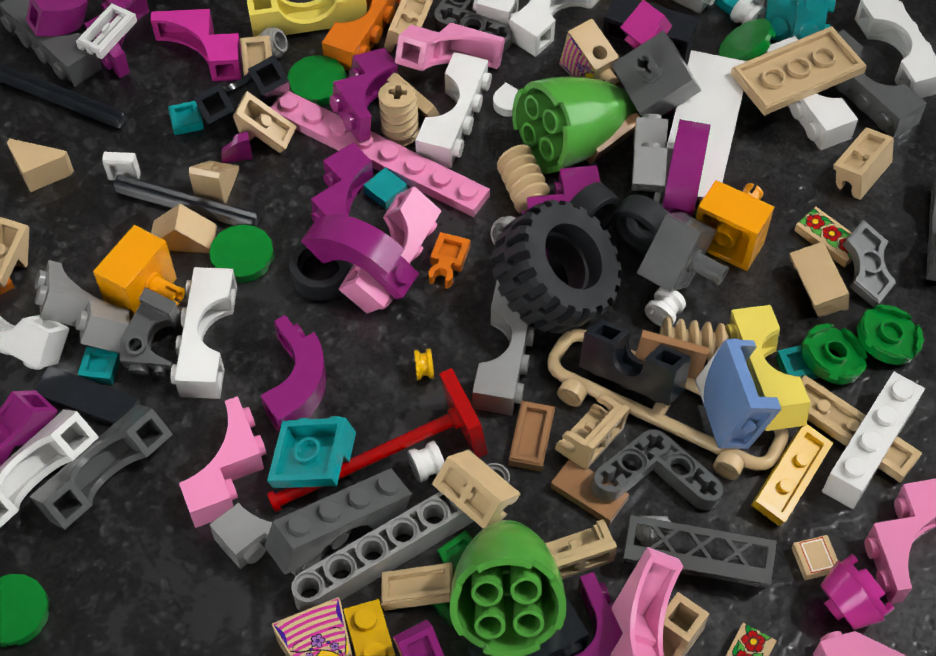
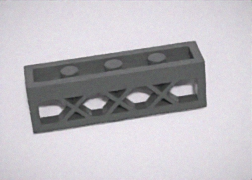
M630 515L623 563L637 565L647 548L633 545L636 525L651 527L660 539L649 548L676 557L681 561L684 567L680 573L767 588L771 585L776 540ZM660 529L668 530V531H672V532H670L669 534H667L666 536H664V535L662 534V532L660 531ZM677 533H685L690 536L696 547L686 554L676 553L667 540ZM696 536L708 537V539L701 543ZM714 539L724 540L733 553L723 561L712 559L704 546ZM733 542L745 545L737 549ZM664 544L668 551L656 548ZM751 545L767 548L765 567L750 566L741 552ZM700 550L704 557L692 555ZM734 557H737L741 564L732 563L729 561L732 560Z

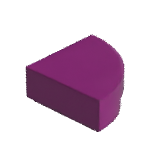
M248 132L235 135L233 141L227 146L224 145L222 147V163L227 164L253 159Z

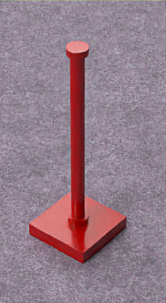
M450 368L439 373L447 404L450 408L447 410L448 414L351 458L350 462L342 463L339 479L453 426L455 429L460 428L474 455L480 458L488 454L482 425L453 369ZM322 487L286 488L277 493L271 491L267 493V496L276 513L282 510L281 506Z

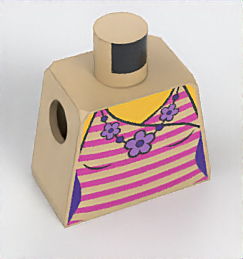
M590 19L569 30L559 64L571 77L603 80L619 87L622 84L614 74L615 70L611 65L619 59L618 54L595 21Z
M339 597L272 623L277 642L286 656H352Z

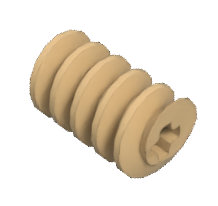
M401 81L386 83L378 92L381 132L389 140L401 146H407L416 140L419 133L417 92L408 83Z
M528 145L511 147L499 157L497 162V169L501 174V178L505 183L516 211L520 214L521 211L526 210L527 197L546 196L550 191L549 186L545 183V177L541 174L540 167L536 164L537 160L532 155V149Z
M670 317L664 319L659 332L660 335L708 347V362L724 340L728 339L723 323H719L715 332H713L710 322H705L700 330L697 320H693L688 329H686L683 319H679L675 327H673Z

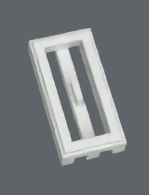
M111 3L76 40L78 49L83 51L86 48L87 53L91 55L96 53L97 58L103 59L137 22L136 14ZM101 32V34L93 42H91Z

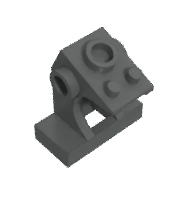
M145 287L139 297L141 304L121 337L120 362L125 368H129L128 372L146 375L149 374V370H155L157 376L165 377L166 371L171 372L172 362L152 352L151 343L159 330L166 327H172L177 330L181 323V313L176 302Z

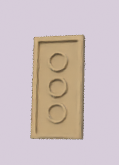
M831 26L734 66L730 75L763 115H767L865 73L867 65Z

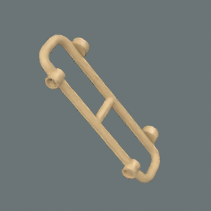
M574 329L565 332L558 339L547 360L548 369L554 378L562 382L557 395L564 403L578 407L582 404L587 394L596 399L600 395H606L619 404H625L630 407L629 414L717 454L718 456L713 464V468L716 473L726 479H738L744 467L755 471H763L774 467L788 443L789 432L788 428L773 430L775 433L773 442L766 455L762 457H755L740 449L718 448L715 438L666 416L665 414L669 406L656 402L653 409L648 408L564 369L561 365L563 356L572 343L583 342L584 333L587 331L585 329ZM687 377L685 389L700 395L696 379Z

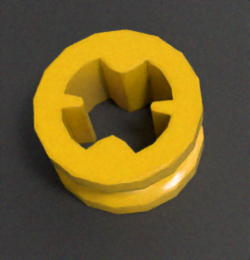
M426 349L425 353L414 350L417 380H421L423 376L434 379L431 349Z

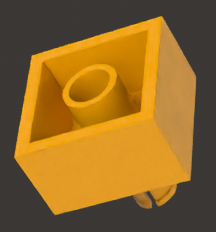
M715 180L699 204L696 219L717 229L707 253L748 271L764 245L774 206L760 200L763 196V191L759 186H756L751 194L750 191L754 186L752 183L746 184L741 192Z
M136 225L126 233L93 271L103 300L129 309L130 321L141 304L139 297L145 287L176 302L177 306L179 303L174 299L181 302L185 295L184 288L173 284L177 277L166 241Z

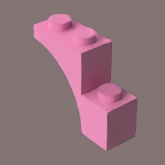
M449 23L440 32L410 25L399 34L395 63L423 71L434 65L450 63L453 53L456 52L488 60V67L497 69L501 64L505 38L454 23Z
M238 396L225 401L228 413V427L224 442L217 455L196 475L179 483L195 528L215 521L234 506L232 500L237 499L238 495L232 482L233 480L264 469L261 456L267 454L260 435L253 436L251 427L256 425L249 407L242 408Z
M936 479L904 484L894 501L895 512L899 519L874 523L868 536L865 538L866 553L870 559L874 560L877 568V583L885 592L887 600L891 604L903 602L912 589L908 571V559L912 543L925 532L936 528Z
M649 547L646 548L611 607L623 634L610 656H664L663 627L666 609L673 587L684 567L678 558Z

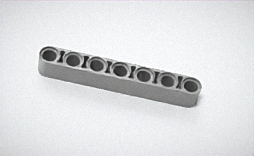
M498 463L487 464L510 484V474L507 468ZM438 492L299 573L292 581L291 586L296 608L302 612L337 597L341 601L380 578L382 572L392 571L471 524L474 520L444 494ZM430 517L442 519L441 522L436 524L428 523L426 520ZM402 534L412 537L406 542H400L395 539ZM377 552L381 554V556L376 560H367L364 558L368 553ZM341 570L350 573L343 579L333 577L336 572ZM305 590H318L314 597L304 598L301 596Z

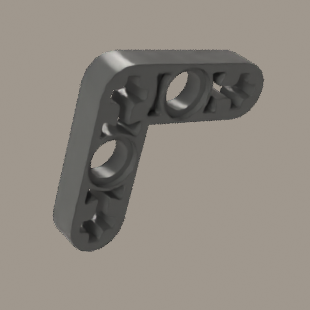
M442 0L435 9L434 23L437 30H443L449 23L465 27L477 25L480 27L479 31L505 38L503 52L511 47L512 31L509 30V26L470 12L473 8L474 0H467L463 3H457L453 0Z
M655 429L643 432L596 470L591 482V491L594 496L605 502L617 500L651 471L656 472L698 509L711 510L715 508L723 495L722 483L665 433ZM654 445H656L659 447H655L652 450H650L647 456L644 454L647 449V446L653 447ZM633 460L639 465L640 469L637 471L628 470L624 467L622 461ZM680 464L684 466L688 474H676L671 469V465ZM616 474L617 478L615 480L614 486L611 484H608L607 486L602 484V481L604 483H608L609 481H611L614 478V475ZM708 490V491L711 492V494H710V493H706V494L704 495V494H702L700 491L704 492V491Z

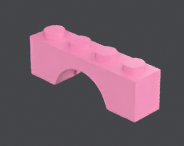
M415 186L397 194L383 217L389 228L391 238L405 249L401 256L409 264L422 252L423 246L421 244L437 227L435 221L441 213V210ZM355 264L339 287V290L366 313L378 309L383 310L394 299L377 280Z

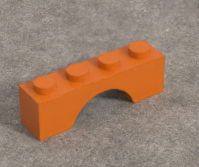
M366 0L369 11L364 16L351 22H335L322 41L323 56L337 60L344 67V70L350 71L354 55L370 52L373 45L379 43L387 23L391 24L401 0Z

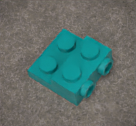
M768 0L764 19L771 23L776 33L775 38L770 40L783 41L794 36L800 40L831 27L830 24H826L827 13L834 12L836 0Z
M331 416L324 419L299 418L297 420L282 421L267 482L272 488L337 486L342 463L350 462L356 431L346 417L342 418L339 416Z

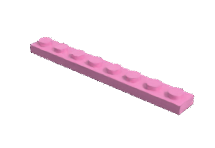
M290 91L281 94L270 107L297 126L295 130L338 151L354 142L372 161V168L378 171L387 168L407 185L415 186L419 191L473 218L490 197L489 188L370 131L369 140L358 142L351 131L348 132L346 130L344 122L339 115Z

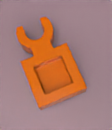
M440 232L430 256V262L433 266L429 270V284H433L437 276H445V288L449 289L452 286L453 270L462 271L471 247L470 239Z

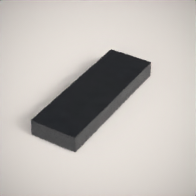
M48 366L34 388L51 405L65 410L77 411L83 417L108 426L115 424L135 405H140L139 398L51 366Z

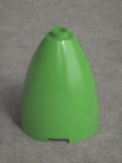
M553 77L531 81L523 89L517 91L513 102L512 121L514 130L519 129L523 144L528 145L532 149V155L536 158V164L540 167L541 173L549 174L560 171L563 168L572 167L591 158L595 154L596 149L616 133L627 117L636 113V107L627 91L615 84L587 77Z
M513 520L496 521L478 532L465 548L456 567L450 595V617L458 635H463L473 644L483 648L484 654L491 656H525L540 650L542 643L547 641L557 629L561 630L566 617V597L563 580L558 565L544 541L533 530Z

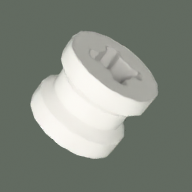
M739 0L732 9L730 18L735 23L744 24L754 19L764 18L766 8L762 5L754 4V0Z
M659 287L654 294L655 299L648 302L644 311L646 316L656 325L661 326L664 319L670 317L673 326L677 318L676 314L684 310L686 301L678 291L670 292L663 287Z
M435 441L427 443L423 449L417 450L413 448L407 451L410 466L419 483L427 481L430 475H437L444 464L443 456Z

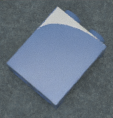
M725 339L695 380L718 448L749 449L781 411L777 397L758 396L746 363L757 348L753 340Z

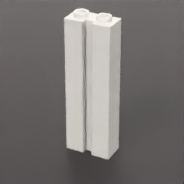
M691 50L687 67L702 91L676 107L666 146L668 151L665 187L663 193L655 192L654 201L663 205L680 119L711 125L693 215L697 214L699 204L715 180L723 182L743 95V89L730 74L732 67L746 61Z

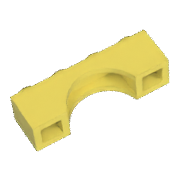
M247 0L253 37L259 36L264 29L270 27L280 29L285 35L330 29L335 22H351L367 13L366 0H314L306 3H295L287 0Z
M771 305L731 310L730 324L725 326L728 339L737 338L739 340L755 341L757 348L746 363L758 396L777 397L781 406V411L766 427L765 431L806 426L811 402L801 378L784 374L774 369L765 360L768 355L776 352L780 331Z

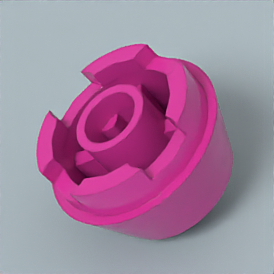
M851 554L842 562L836 561L820 586L829 598L824 604L836 620L839 621L844 618L851 628L856 630L885 621L884 617L895 608L890 602L882 603L880 598L885 595V592L866 568L860 571L855 568L853 564L858 560L855 555Z

